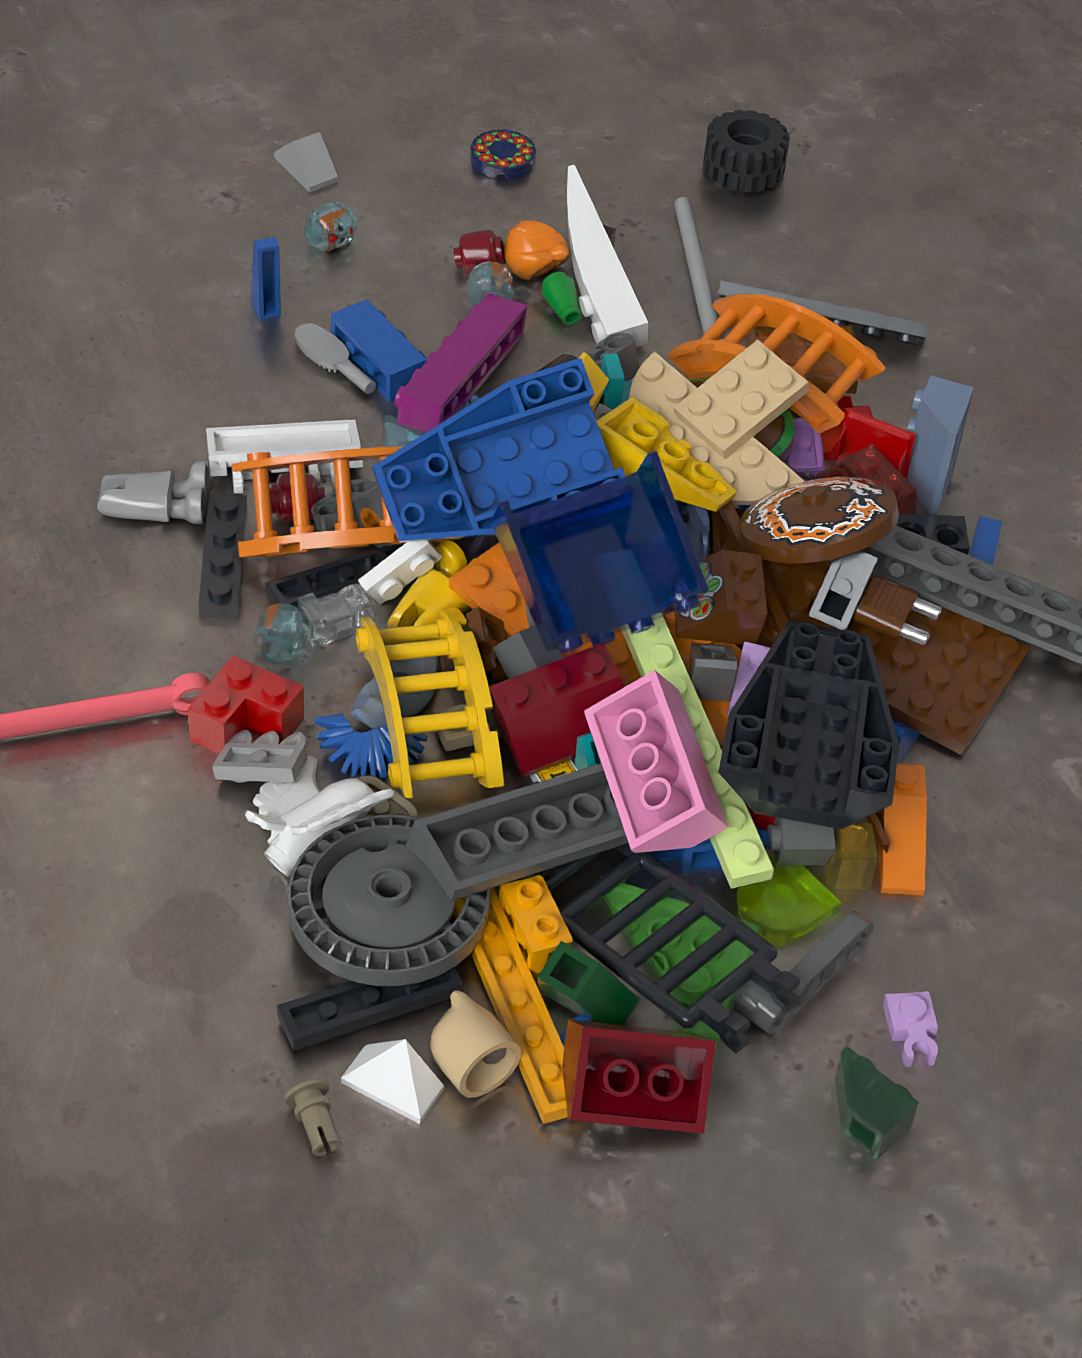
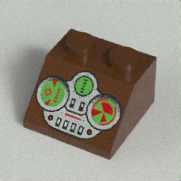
M721 550L674 572L672 581L677 638L743 645L744 641L753 644L757 643L767 617L761 554Z

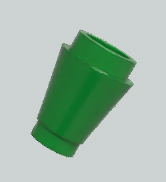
M555 272L547 276L542 282L543 298L562 320L563 324L572 325L577 323L582 318V312L574 280L564 272Z

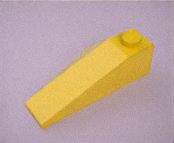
M631 397L596 421L614 470L623 469L628 485L715 512L735 497L737 491L709 463L698 461L690 453L692 446L685 439L678 441L668 431L670 424L664 417L634 397Z

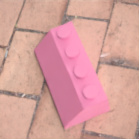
M654 670L584 710L624 831L633 852L692 848L729 828L680 692L661 674Z

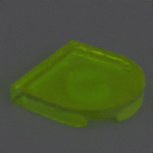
M775 854L769 856L774 868L772 879L740 886L737 890V904L742 920L761 925L759 934L762 935L771 933L787 935V938L802 936L840 912L842 903L803 865L776 866Z

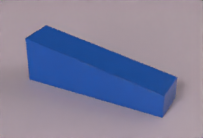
M275 237L253 241L251 303L260 320L281 316L280 249Z
M979 516L970 556L993 565L1002 521Z

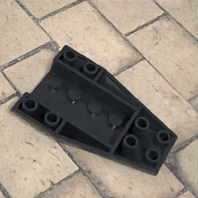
M788 621L729 713L718 771L754 813L843 829L892 805L899 742L869 635L860 634L848 629L838 630L817 626L809 622Z

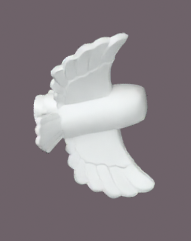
M307 756L308 759L294 783L275 784L267 782L260 787V793L256 794L253 799L254 805L259 807V814L247 810L245 816L249 822L259 824L262 829L271 830V837L267 840L270 847L263 854L273 866L289 877L298 858L312 842L335 827L365 817L373 806L394 797L395 791L386 789L374 793L367 784L357 778H348L335 782L320 791L315 778L317 758Z

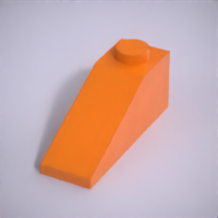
M897 763L892 805L882 809L878 817L890 842L887 854L885 850H881L878 843L881 893L924 896L927 820L925 766Z

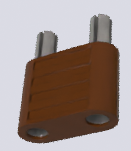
M875 574L857 607L853 622L896 640L900 635L925 645L928 641L929 633L907 624L906 621L912 610L936 620L939 618L942 608L918 598L919 592Z

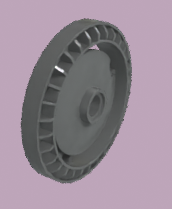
M404 815L369 816L346 822L325 832L312 842L298 858L291 872L287 890L289 921L295 938L303 950L317 964L333 974L353 982L368 985L402 986L420 983L437 977L457 966L473 951L481 940L488 923L490 888L465 896L466 902L460 915L453 924H450L449 920L454 912L455 900H450L429 868L406 847L414 821L422 818ZM328 874L323 886L322 900L313 902V896L319 884ZM327 918L328 921L323 922L321 919Z

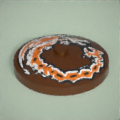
M860 477L820 478L784 487L756 501L742 515L740 532L746 550L750 553L761 554L764 560L778 563L820 562L850 555L880 541L896 526L899 519V510L894 491L881 482Z

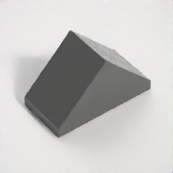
M691 643L690 679L699 699L730 702L737 671V659L732 646Z

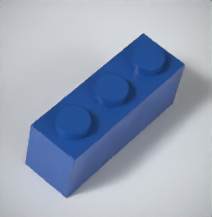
M367 299L331 313V333L348 349V360L376 383L375 388L389 403L395 401L399 388L406 386L415 370L421 369L427 362L424 353L417 350L407 340L404 333L397 330L387 320L385 314L377 310Z

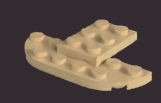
M756 340L698 388L656 352H653L640 366L633 379L629 399L634 397L664 417L670 424L668 431L678 441L685 439L692 446L690 453L698 461L709 463L737 491L735 497L731 500L734 508L739 509V505H752L774 491L805 482L753 437L810 391L808 381L759 340Z

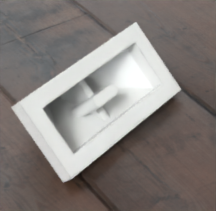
M406 1039L365 1045L341 1077L342 1084L418 1124L423 1121L444 1091L442 1082Z

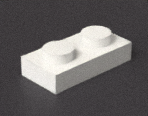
M429 540L407 542L358 581L364 590L381 605L385 601L397 597L403 587L416 577L428 573L433 568L434 563L440 560L442 556Z

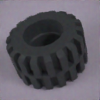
M735 110L732 113L726 112L722 116L715 117L707 129L703 159L705 173H708V177L712 181H717V184L721 187H728L733 191L740 190L751 193V191L760 192L764 191L765 188L774 187L776 183H780L785 173L790 140L787 128L781 125L780 121L776 118H770L768 114L757 113L752 110Z

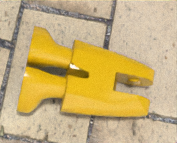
M443 540L436 546V549L442 556L435 563L436 570L431 569L428 573L419 576L391 614L387 623L389 628L411 626L415 620L416 622L413 626L434 624L436 619H441L440 609L456 607L463 615L471 609L468 604L449 588V578L467 566L465 554L457 544L449 540Z

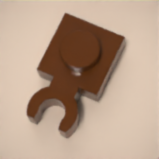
M477 607L466 613L469 631L473 632L485 674L492 672L493 681L497 683L507 678L493 647L506 640L504 623L482 608Z

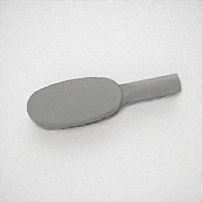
M305 323L296 328L294 331L296 342L300 350H303V353L306 354V357H310L311 361L314 360V364L318 363V366H323V369L328 368V372H331L332 369L336 373L338 369L366 394L374 391L376 383L348 360V349L334 334L313 323Z

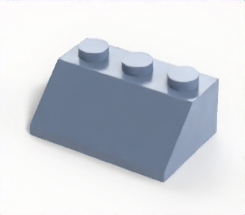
M931 375L925 389H917L912 405V410L918 411L917 417H911L907 431L915 433L916 438L906 487L928 515H938L955 469L974 387Z

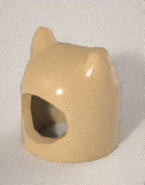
M455 990L450 995L452 1007L433 1028L430 1049L437 1065L462 1095L467 1098L479 1097L500 1086L513 1073L522 1055L521 1048L492 1013L475 1003L466 993ZM500 1048H506L504 1058L498 1063L487 1064L484 1058L486 1055Z

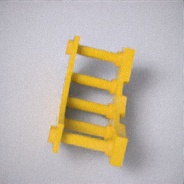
M456 607L440 609L441 619H436L434 624L378 630L371 618L362 617L361 628H356L358 652H364V657L374 672L385 711L393 756V763L388 764L389 783L391 788H397V793L405 799L413 798L411 782L472 774L474 778H479V783L486 788L504 786L497 731L490 732V726L487 724L485 709H492L493 705L483 662L473 632H464L461 627L467 625L466 618ZM446 655L448 659L453 660L455 665L454 671L393 678L390 662ZM456 687L458 691L464 692L467 706H464V711L405 718L401 716L397 694ZM466 727L467 731H472L475 753H471L470 758L409 765L405 734Z

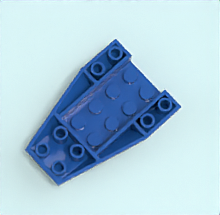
M581 358L507 381L372 466L399 543L518 534L523 528L538 522L552 523L556 531H558L563 524L578 525L635 505L623 469L614 470L589 404V401L594 396V391Z

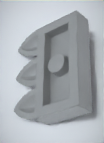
M243 730L235 734L224 745L214 761L212 768L215 780H233L239 783L247 781H264L275 784L294 783L308 759L305 748L306 738L302 732H296L279 744L277 733L270 731L252 743L251 733L248 730Z

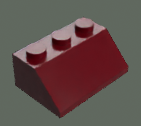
M604 643L489 686L493 705L490 712L522 778L575 758L577 737L591 732L584 710L624 688L621 675Z
M568 1019L562 1062L568 1119L572 1121L704 1134L716 1041L698 1033Z

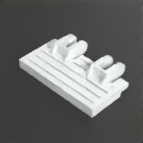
M355 419L206 428L211 477L227 476L226 467H231L232 470L233 463L247 461V454L270 452L271 457L361 448ZM363 460L349 461L350 468L363 467ZM333 463L307 465V472L315 477L317 487L321 483L320 475H331V480L335 487ZM289 468L270 471L271 473L289 472ZM232 472L234 494L243 493L244 480L253 479L252 472Z

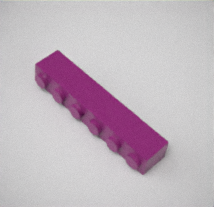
M488 293L479 304H474L470 314L464 320L461 319L458 322L456 330L450 336L447 335L444 338L439 349L436 352L430 353L423 367L415 370L407 385L399 388L395 398V407L398 408L397 424L426 433L458 413L523 337L527 305Z

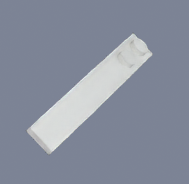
M575 164L568 166L567 219L569 247L575 277L581 293L579 303L582 313L585 317L590 316L593 322L591 328L596 343L613 334L628 333L633 335L636 347L648 344V321Z

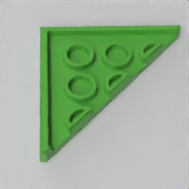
M622 883L603 898L614 915L646 890ZM666 896L623 931L633 948H635L690 904ZM706 916L700 918L643 963L653 981L658 980L722 928ZM739 919L759 934L761 925ZM735 940L669 994L684 1006H690L748 959L752 951ZM738 990L721 1003L729 1011L732 1009ZM701 1020L691 1028L682 1027L684 1032L698 1033L715 1040L716 1052L721 1038L719 1034Z

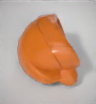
M535 220L518 222L508 232V236L505 239L504 258L506 264L514 275L524 280L545 275L550 270L564 264L570 255V249L562 235L551 226Z

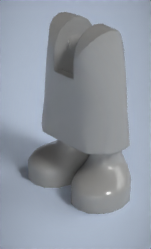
M196 461L191 467L188 479L175 482L173 470L105 475L101 481V494L98 497L97 509L101 514L114 518L170 522L171 518L185 519L193 524H205L208 494H210L208 462Z

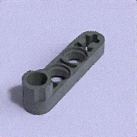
M852 911L789 971L800 979V985L793 990L799 996V1002L789 1011L785 1012L770 997V994L753 980H749L743 986L740 994L734 1001V1009L768 1034H774L865 945L873 931L874 924L858 912Z

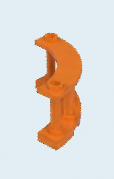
M735 294L715 301L711 306L720 317L699 340L688 341L675 346L667 354V357L687 379L691 380L712 377L748 348L739 344L754 327L776 328L763 343L773 353L791 333L813 342L796 364L790 366L805 380H807L805 378L806 373L825 351L832 354L847 367L826 393H823L808 381L810 391L789 407L818 434L839 425L844 419L845 413L838 407L837 402L857 378L863 382L882 373L886 368L871 348L864 346L852 335L827 318L796 303L761 294ZM729 327L733 329L725 339H719Z
M404 446L334 450L271 457L270 452L247 454V461L233 463L232 472H252L257 522V532L253 533L254 540L238 542L239 557H272L310 552V549L330 547V549L366 547L368 544L390 543V545L407 543H399L383 498V520H379L380 527L359 528L358 522H354L349 461L378 459V462ZM333 463L338 523L334 524V531L314 532V526H310L305 465ZM289 468L294 527L290 528L291 535L277 536V531L273 530L268 471ZM461 538L439 539V540H429V541H430L431 543H438V542H441V541H443V540H449V541H451V540H458V539H461Z

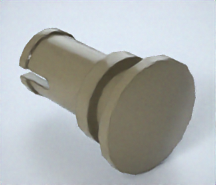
M312 1079L302 1082L291 1088L284 1096L285 1104L289 1107H294L296 1119L303 1122L315 1156L327 1155L322 1136H326L332 1152L339 1149L342 1145V1141L338 1137L329 1113L331 1102L325 1096L329 1091V1084L324 1079Z

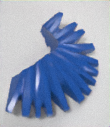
M343 714L315 718V724L329 729L317 734V740L323 741L319 743L320 748L338 749L328 757L331 764L346 758L341 772L346 774L352 768V778L356 777L358 771H360V777L365 776L366 769H368L370 776L376 777V774H378L381 780L388 778L385 762L387 765L393 763L388 727L384 726L360 733L353 731V727L349 725L350 722L348 719H345ZM423 733L405 734L409 765H413L411 759H419L417 753L422 754L425 747L418 741H427V735Z

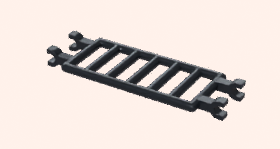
M629 843L615 847L627 856L625 860L563 907L557 906L574 942L680 1026L691 1028L701 1020L719 1034L724 1044L736 1054L749 1044V1037L742 1032L750 1027V1021L737 1012L731 1013L721 1005L728 997L749 980H753L766 990L773 1001L785 1012L789 1011L799 1002V996L793 990L800 985V979L788 971H780L771 964L778 954L774 945L650 852H633ZM602 852L550 869L542 875L549 891ZM641 868L658 880L592 932L575 920ZM672 892L690 904L623 957L606 944ZM703 916H706L722 928L655 982L637 969ZM735 940L754 953L688 1007L669 994Z

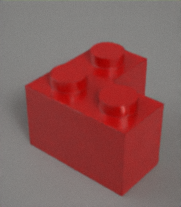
M232 655L188 708L190 742L219 754L224 745L235 734L248 730L259 736L275 731L279 737L280 744L284 739L292 735L304 720V686Z

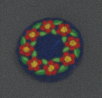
M503 129L484 132L477 136L470 146L471 164L477 171L488 177L497 178V174L505 175V179L520 177L533 169L536 158L535 144L527 136L516 131Z

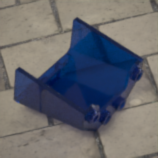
M656 451L648 453L637 472L629 476L515 514L512 513L508 500L500 502L491 520L546 651L559 649L560 653H565L589 642L593 646L601 643L608 644L616 640V633L630 629L631 634L646 631L655 626L653 620L673 611L682 613L700 605L699 599L709 590Z

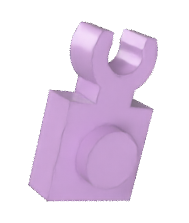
M929 991L885 994L883 1007L891 1041H905L901 1053L903 1064L905 1067H911L914 1051H920L926 1055L928 1065L933 1066L938 1054V1046L933 1040L936 1038L938 1025Z

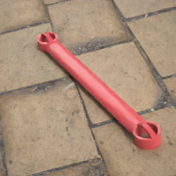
M187 673L174 679L171 685L3 713L0 714V740L175 710L179 714L188 716V708L199 695L191 698H183L181 696L190 691H203L210 682L203 674Z

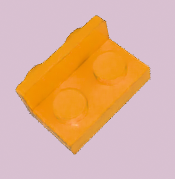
M540 875L500 885L498 901L504 910L535 983L538 982V975L561 940L572 946L573 940L543 877Z

